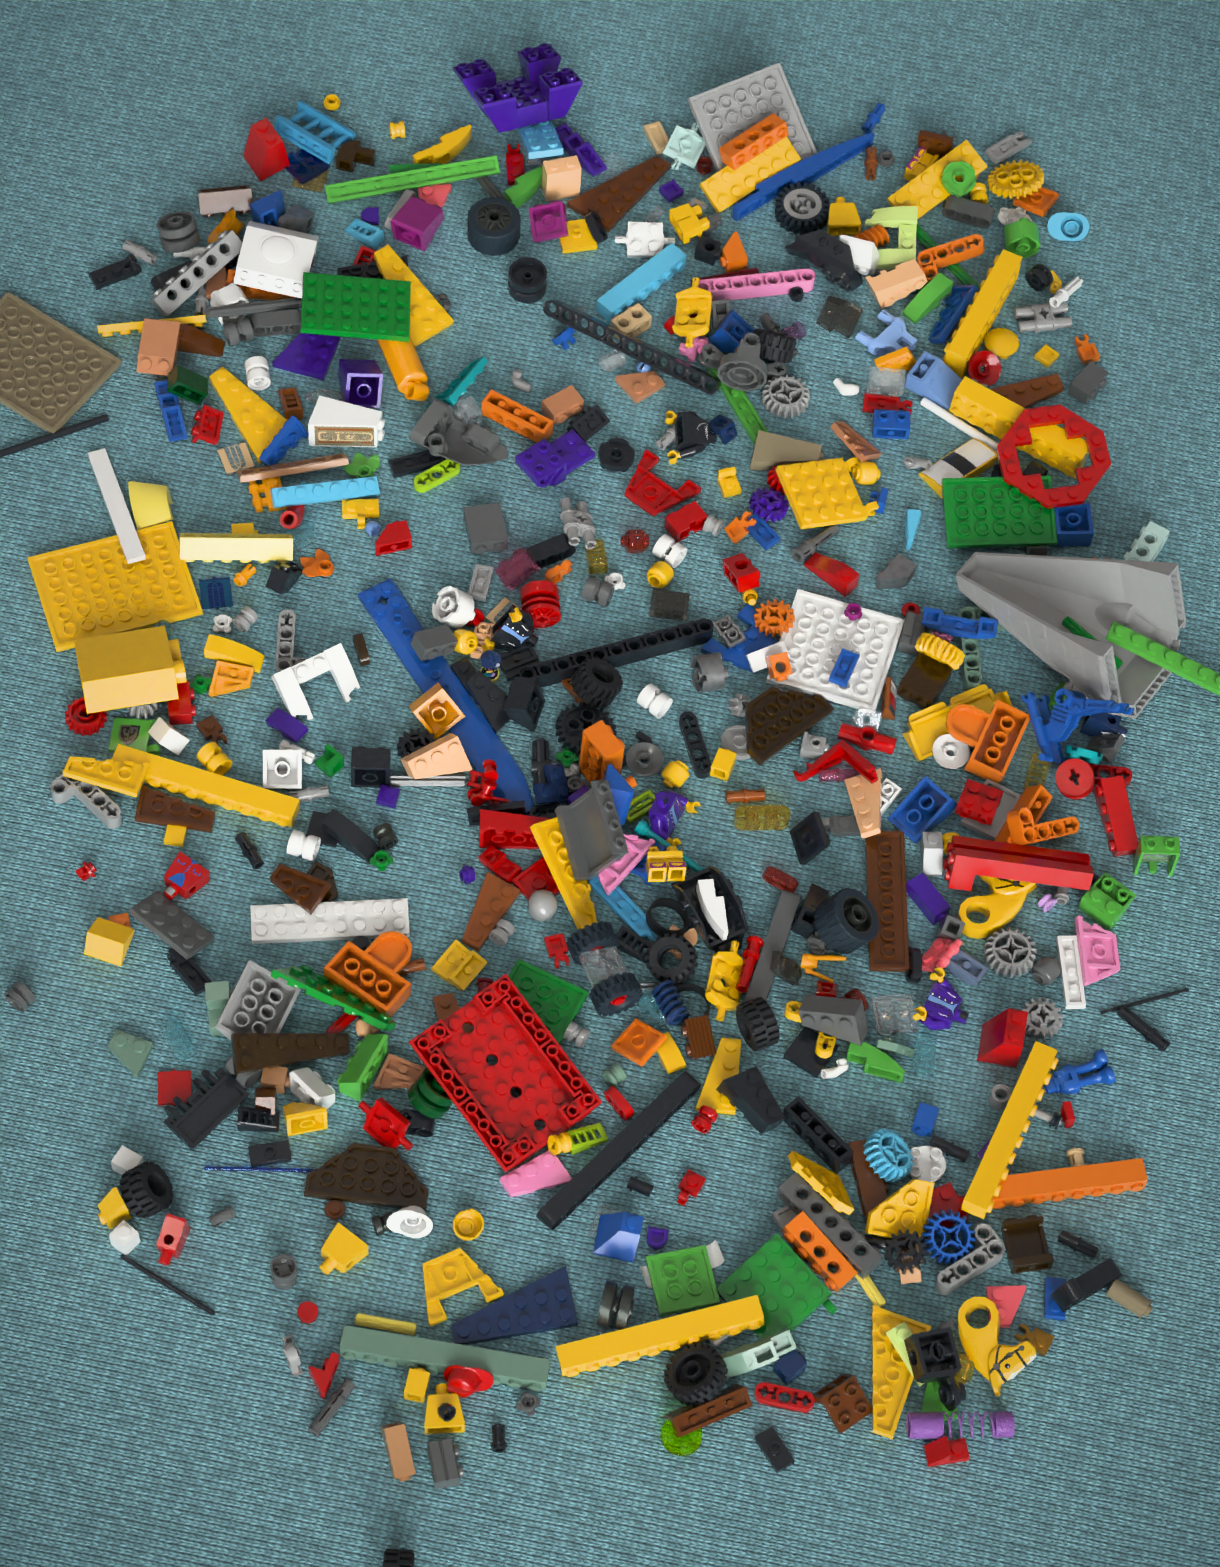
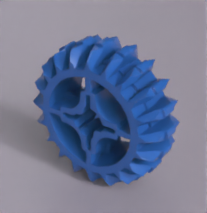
M949 1209L947 1213L944 1210H940L939 1214L936 1212L932 1214L933 1219H926L929 1225L925 1224L922 1228L927 1232L921 1233V1236L926 1237V1240L923 1242L927 1243L928 1248L926 1251L932 1252L929 1257L933 1259L937 1256V1263H941L943 1260L944 1265H949L950 1261L954 1264L957 1262V1259L960 1260L970 1254L967 1249H974L970 1242L976 1241V1238L971 1237L975 1230H969L972 1223H965L967 1216L960 1218L959 1211L953 1215L952 1209ZM941 1221H950L954 1223V1226L947 1229L945 1226H940L939 1223ZM959 1231H961L962 1234V1244L958 1238ZM934 1232L938 1235L939 1238L937 1244L934 1240ZM951 1233V1240L946 1241L945 1237L947 1236L945 1234ZM948 1245L956 1248L958 1251L954 1254L943 1252L942 1249Z

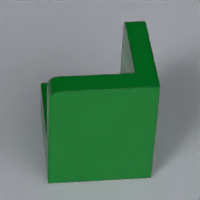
M326 744L325 754L315 762V766L332 778L344 767V756L332 746Z

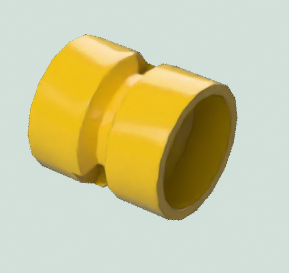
M216 742L204 745L197 753V759L209 772L223 776L232 767V760L223 753V750Z

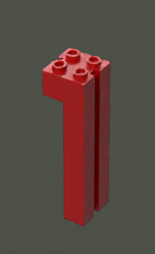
M955 835L952 836L951 842L947 844L948 857L943 861V870H945L944 880H947L948 888L965 891L972 890L975 875L1090 890L1094 875L1092 866H1090V856L1086 853Z

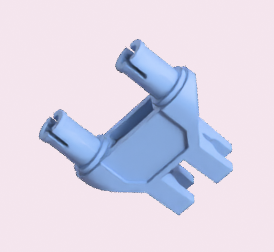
M885 309L879 313L878 319L886 323L888 327L878 337L873 338L863 330L856 336V340L864 344L868 352L876 356H884L906 346L912 353L916 349L915 344L917 343V339L906 332L904 320L901 317L891 315Z

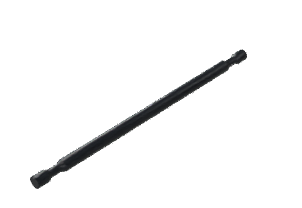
M1189 988L1128 1003L1125 1006L1132 1007L1182 992H1188ZM1124 1005L1113 1007L1108 1010H1102L1100 1011V1013L1102 1015L1107 1012L1120 1010Z

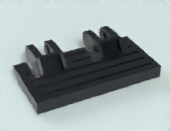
M221 1067L214 1073L220 1079L219 1081L209 1071L204 1069L201 1072L203 1077L213 1086L211 1089L198 1078L192 1081L198 1089L186 1100L191 1108L179 1097L176 1096L173 1099L175 1105L185 1113L182 1117L171 1106L167 1105L164 1107L169 1117L163 1123L191 1151L250 1095Z

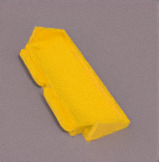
M981 684L951 697L950 705L948 706L944 702H939L911 714L908 717L909 722L906 723L910 730L902 733L917 761H921L933 756L932 747L938 737L949 734L946 728V718L953 707L967 704L990 714L997 699L1012 706L1007 691L994 694L992 688Z

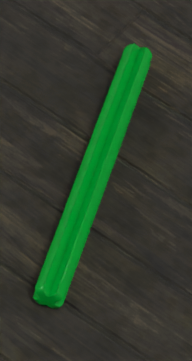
M917 225L916 238L927 249L939 246ZM957 263L946 266L964 285H976L979 289L980 285Z

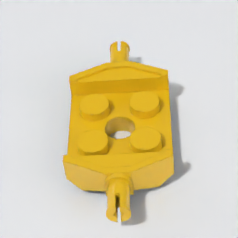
M695 277L692 278L691 288L676 293L675 323L672 328L678 336L686 337V347H689V344L692 347L693 338L704 336L709 332L712 294L707 290L699 288L700 279L697 277L696 280ZM691 314H698L695 318L689 317Z
M731 941L729 952H717L712 957L705 996L718 1009L716 1016L718 1021H724L725 1012L736 1010L737 1005L741 1004L739 1003L741 992H738L735 988L743 965V959L737 953L739 942ZM721 978L726 982V987L723 986Z

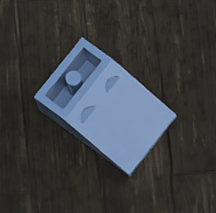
M924 351L907 374L905 388L923 398H928L949 411L954 392L962 379L940 358Z

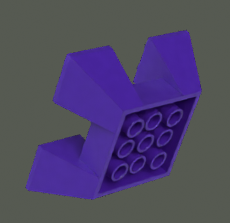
M543 43L538 47H526L518 51L523 76L515 77L509 81L502 80L497 83L495 71L485 59H476L474 62L460 63L452 67L454 73L499 133L562 118L569 111L583 82L572 68H563L557 71L561 56L551 44Z

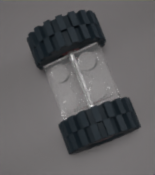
M600 921L598 924L594 922L590 926L586 925L584 926L585 928L578 929L577 933H573L567 939L566 945L575 964L583 965L593 987L589 995L598 1015L605 1017L607 1015L613 1016L614 1013L619 1014L621 1011H627L629 1007L635 1006L634 1003L640 1001L639 998H642L643 992L635 975L627 971L617 949L619 940L612 925L608 922Z

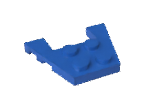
M748 603L737 616V618L750 627L743 633L746 640L732 648H725L714 638H711L701 647V652L703 654L720 652L722 660L724 659L733 663L732 665L752 672L746 655L777 642L771 633L765 636V631L759 632V627L755 626L754 614L756 612Z

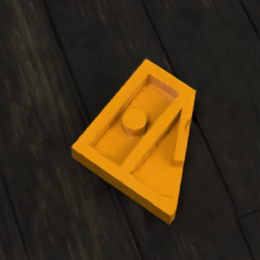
M907 346L874 359L875 365L881 374L910 371L917 362Z
M217 660L208 693L209 696L213 697L250 688L255 672L254 668Z

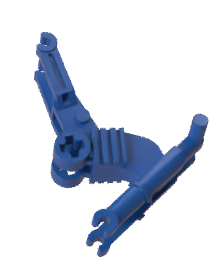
M1061 688L1055 693L1057 705L1053 706L1052 714L1048 705L1050 702L1049 696L1042 695L1043 699L1036 698V700L1035 694L1032 692H1028V696H1021L1022 701L1026 703L1031 719L1030 723L1033 726L1038 746L1041 748L1042 753L1038 755V759L1047 762H1053L1054 759V762L1057 764L1071 759L1063 756L1060 742L1068 739L1074 728L1078 727L1077 724H1079L1081 717L1098 713H1123L1131 715L1134 712V708L1129 707L1128 703L1088 699L1082 692Z

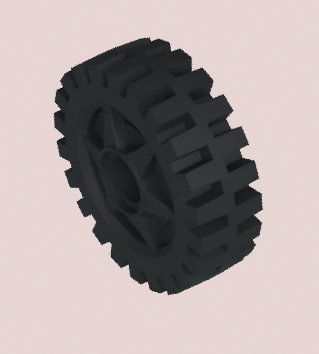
M692 1343L690 1348L687 1346L682 1347L683 1352L679 1350L675 1352L677 1357L672 1356L669 1359L671 1363H667V1370H664V1382L670 1393L680 1403H685V1405L689 1406L690 1404L693 1406L698 1405V1401L701 1404L706 1403V1398L709 1401L713 1399L712 1394L717 1395L719 1393L718 1388L722 1389L724 1387L723 1382L727 1380L725 1374H728L724 1359L714 1347L706 1343L704 1345L703 1343H697V1346Z

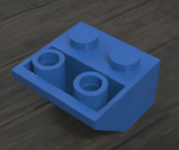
M281 190L250 204L253 222L279 227L278 220L281 215L283 216L286 213Z

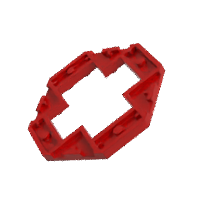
M1061 404L1024 409L996 447L1003 481L1008 485L1015 486L1019 489V492L1030 499L1034 498L1046 509L1083 504L1111 466L1104 431ZM1063 424L1067 440L1085 437L1092 466L1076 468L1075 475L1078 485L1044 489L1040 473L1022 476L1016 447L1032 444L1029 428Z

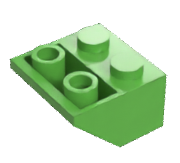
M1105 872L1082 897L1079 909L1110 931L1122 918L1136 897V894Z

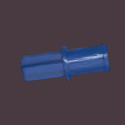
M877 103L873 111L868 114L867 120L861 127L862 130L865 129V133H871L874 126L880 122V117L885 111L884 104Z

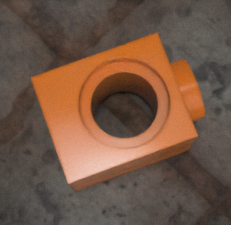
M787 652L765 658L770 680L784 681L788 679L787 676L793 674ZM776 663H780L783 666L782 672L776 670Z

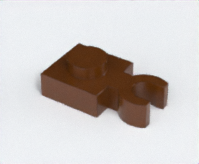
M213 715L196 723V728L206 741L212 739V742L218 744L217 741L222 740L224 744H227V737L222 734L223 728Z

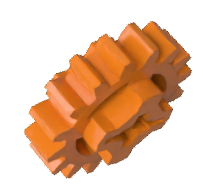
M774 599L772 603L767 600L766 605L761 603L760 608H756V614H754L755 626L759 627L760 633L765 631V636H768L769 633L772 634V637H775L777 633L782 636L783 631L788 633L789 628H793V622H795L794 610L790 609L789 603L784 605V600H781L780 603H777V599Z

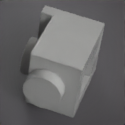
M804 732L800 757L811 760L820 758L829 748L826 738L809 735L808 732Z

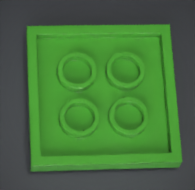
M706 1245L646 1256L645 1261L659 1317L720 1304Z

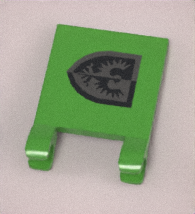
M114 718L108 752H115L118 744L160 756L159 745L153 744L148 746L150 738L148 731L157 719Z

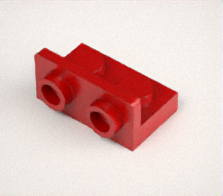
M207 405L197 410L194 415L195 425L191 430V435H193L191 442L196 443L200 439L216 445L219 441L224 412Z

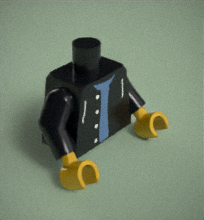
M668 411L666 413L665 423L667 425L675 423L676 450L679 451L678 453L673 450L668 452L667 457H675L669 460V464H675L678 458L684 459L703 452L710 443L715 444L717 434L709 432V422L700 418L695 412H678L675 414L673 411Z
M512 604L491 628V640L486 638L484 640L485 645H481L484 652L487 650L493 651L494 648L499 647L516 649L523 646L524 643H531L532 647H534L538 642V637L533 634L534 620L530 611L519 610L518 607Z

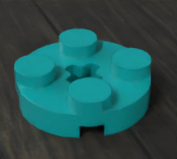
M1066 745L1064 752L1067 758H1084L1086 763L1097 765L1102 761L1103 754L1078 747L1073 748L1069 745Z

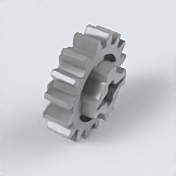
M1039 997L1037 1002L1031 999L1030 1004L1025 1003L1024 1009L1021 1011L1028 1012L1026 1023L1028 1035L1034 1033L1035 1039L1040 1035L1042 1040H1044L1046 1035L1052 1038L1053 1033L1058 1034L1059 1028H1061L1063 1023V1015L1060 1014L1061 1008H1055L1056 1002L1050 1004L1048 998L1044 1002Z

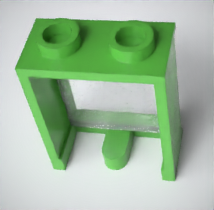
M1140 835V841L1133 857L1134 875H1138L1141 862H1148L1151 874L1156 873L1157 862H1165L1168 867V876H1172L1180 856L1179 837Z

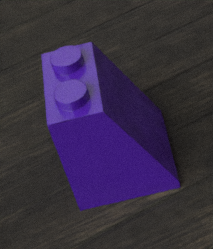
M339 359L338 379L343 402L366 408H380L383 373L376 361Z

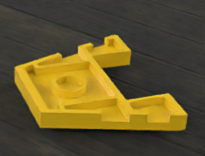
M461 1248L422 1264L429 1327L447 1320L440 1300L478 1285L486 1303L504 1296L503 1290L497 1287L492 1282V1279L485 1275Z

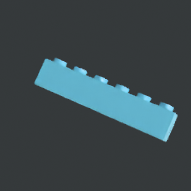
M673 243L669 244L597 299L596 311L611 323L614 316L622 314L628 307L634 306L639 301L646 299L652 291L659 289L661 284L669 281L678 271L681 272L686 266L687 255Z

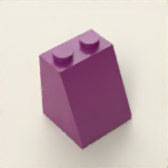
M411 196L391 220L393 238L425 252L444 219L443 209L438 205L426 203L421 198Z

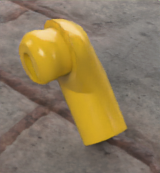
M1051 270L1053 283L1050 284V292L1056 294L1057 290L1062 288V281Z

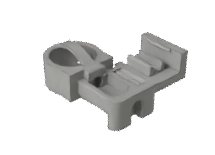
M292 1334L282 1338L284 1345L282 1348L293 1377L303 1374V1371L300 1367V1350L297 1346H294Z

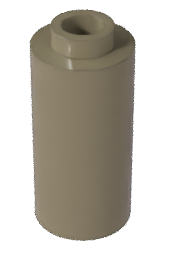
M1118 1278L1106 1294V1296L1140 1318L1143 1316L1148 1317L1153 1309L1150 1299Z

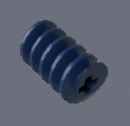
M673 980L662 982L652 992V996L655 998L657 1005H659V1009L663 1017L666 1018L665 1021L668 1025L680 1024L690 1015L685 1013L687 1007L682 1006L684 1001L679 999L681 995L675 993L677 988L672 986L674 984Z

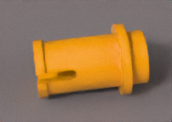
M247 564L240 573H236L233 579L235 584L240 587L245 586L247 580L256 573L255 567L253 566L250 569L252 565Z

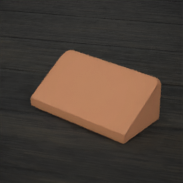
M225 267L220 269L206 282L207 298L212 299L210 296L212 292L226 287Z

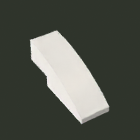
M713 879L698 880L696 891L701 909L715 933L722 940H726L728 925L724 896L716 897Z

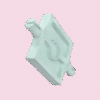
M696 123L692 124L691 129H684L677 125L664 149L663 154L675 160L672 164L673 169L676 165L675 170L679 169L681 163L694 168L706 145L703 137L696 133L699 128Z

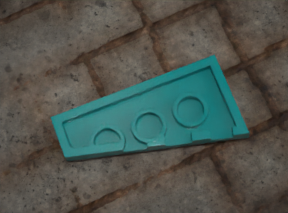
M485 356L471 361L458 374L459 377L451 381L447 385L448 388L440 392L435 398L451 406L458 402L457 398L467 391V386L471 385L476 380L475 377L484 371V366L488 363ZM431 402L425 406L427 409L431 405Z

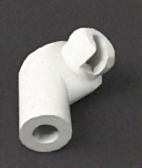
M836 378L833 381L834 386L844 396H853L859 392V387L855 384H844L840 378Z
M845 1058L838 1059L836 1061L837 1067L822 1069L821 1077L828 1079L839 1076L848 1069L847 1060Z

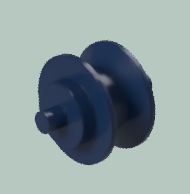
M487 650L481 655L480 661L484 668L495 670L501 664V656L496 651Z

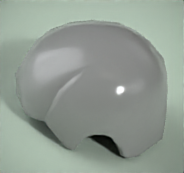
M543 889L535 891L528 901L530 916L541 922L550 920L556 914L557 899L550 891Z

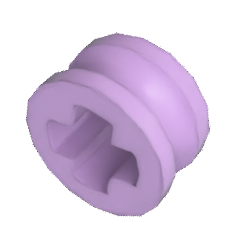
M1049 893L1039 901L1038 906L1043 907V911L1047 912L1055 906L1057 900L1055 898L1052 899V895Z

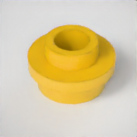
M334 94L327 95L323 101L324 107L330 111L337 110L341 104L338 96Z

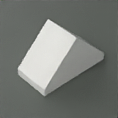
M161 717L157 719L148 731L159 744L177 755L182 752L190 741Z

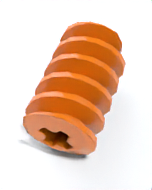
M875 225V227L852 236L874 242L877 249L878 246L883 247L884 243L887 245L890 242L887 231L881 225Z

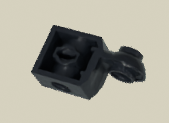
M951 1327L909 1336L904 1342L914 1380L920 1383L938 1381L940 1401L948 1411L955 1410L961 1401L966 1399V1390L963 1383L957 1382L955 1374L962 1367Z

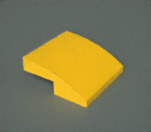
M456 939L432 966L431 970L454 987L464 991L488 962L474 950H468Z

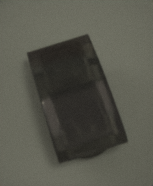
M780 951L772 952L770 970L787 983L798 986L799 978L802 976L801 967L794 959L787 960Z

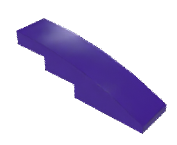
M567 123L555 128L563 149L569 156L577 155L582 169L592 177L607 170V166L588 142L585 143L577 132L573 133Z

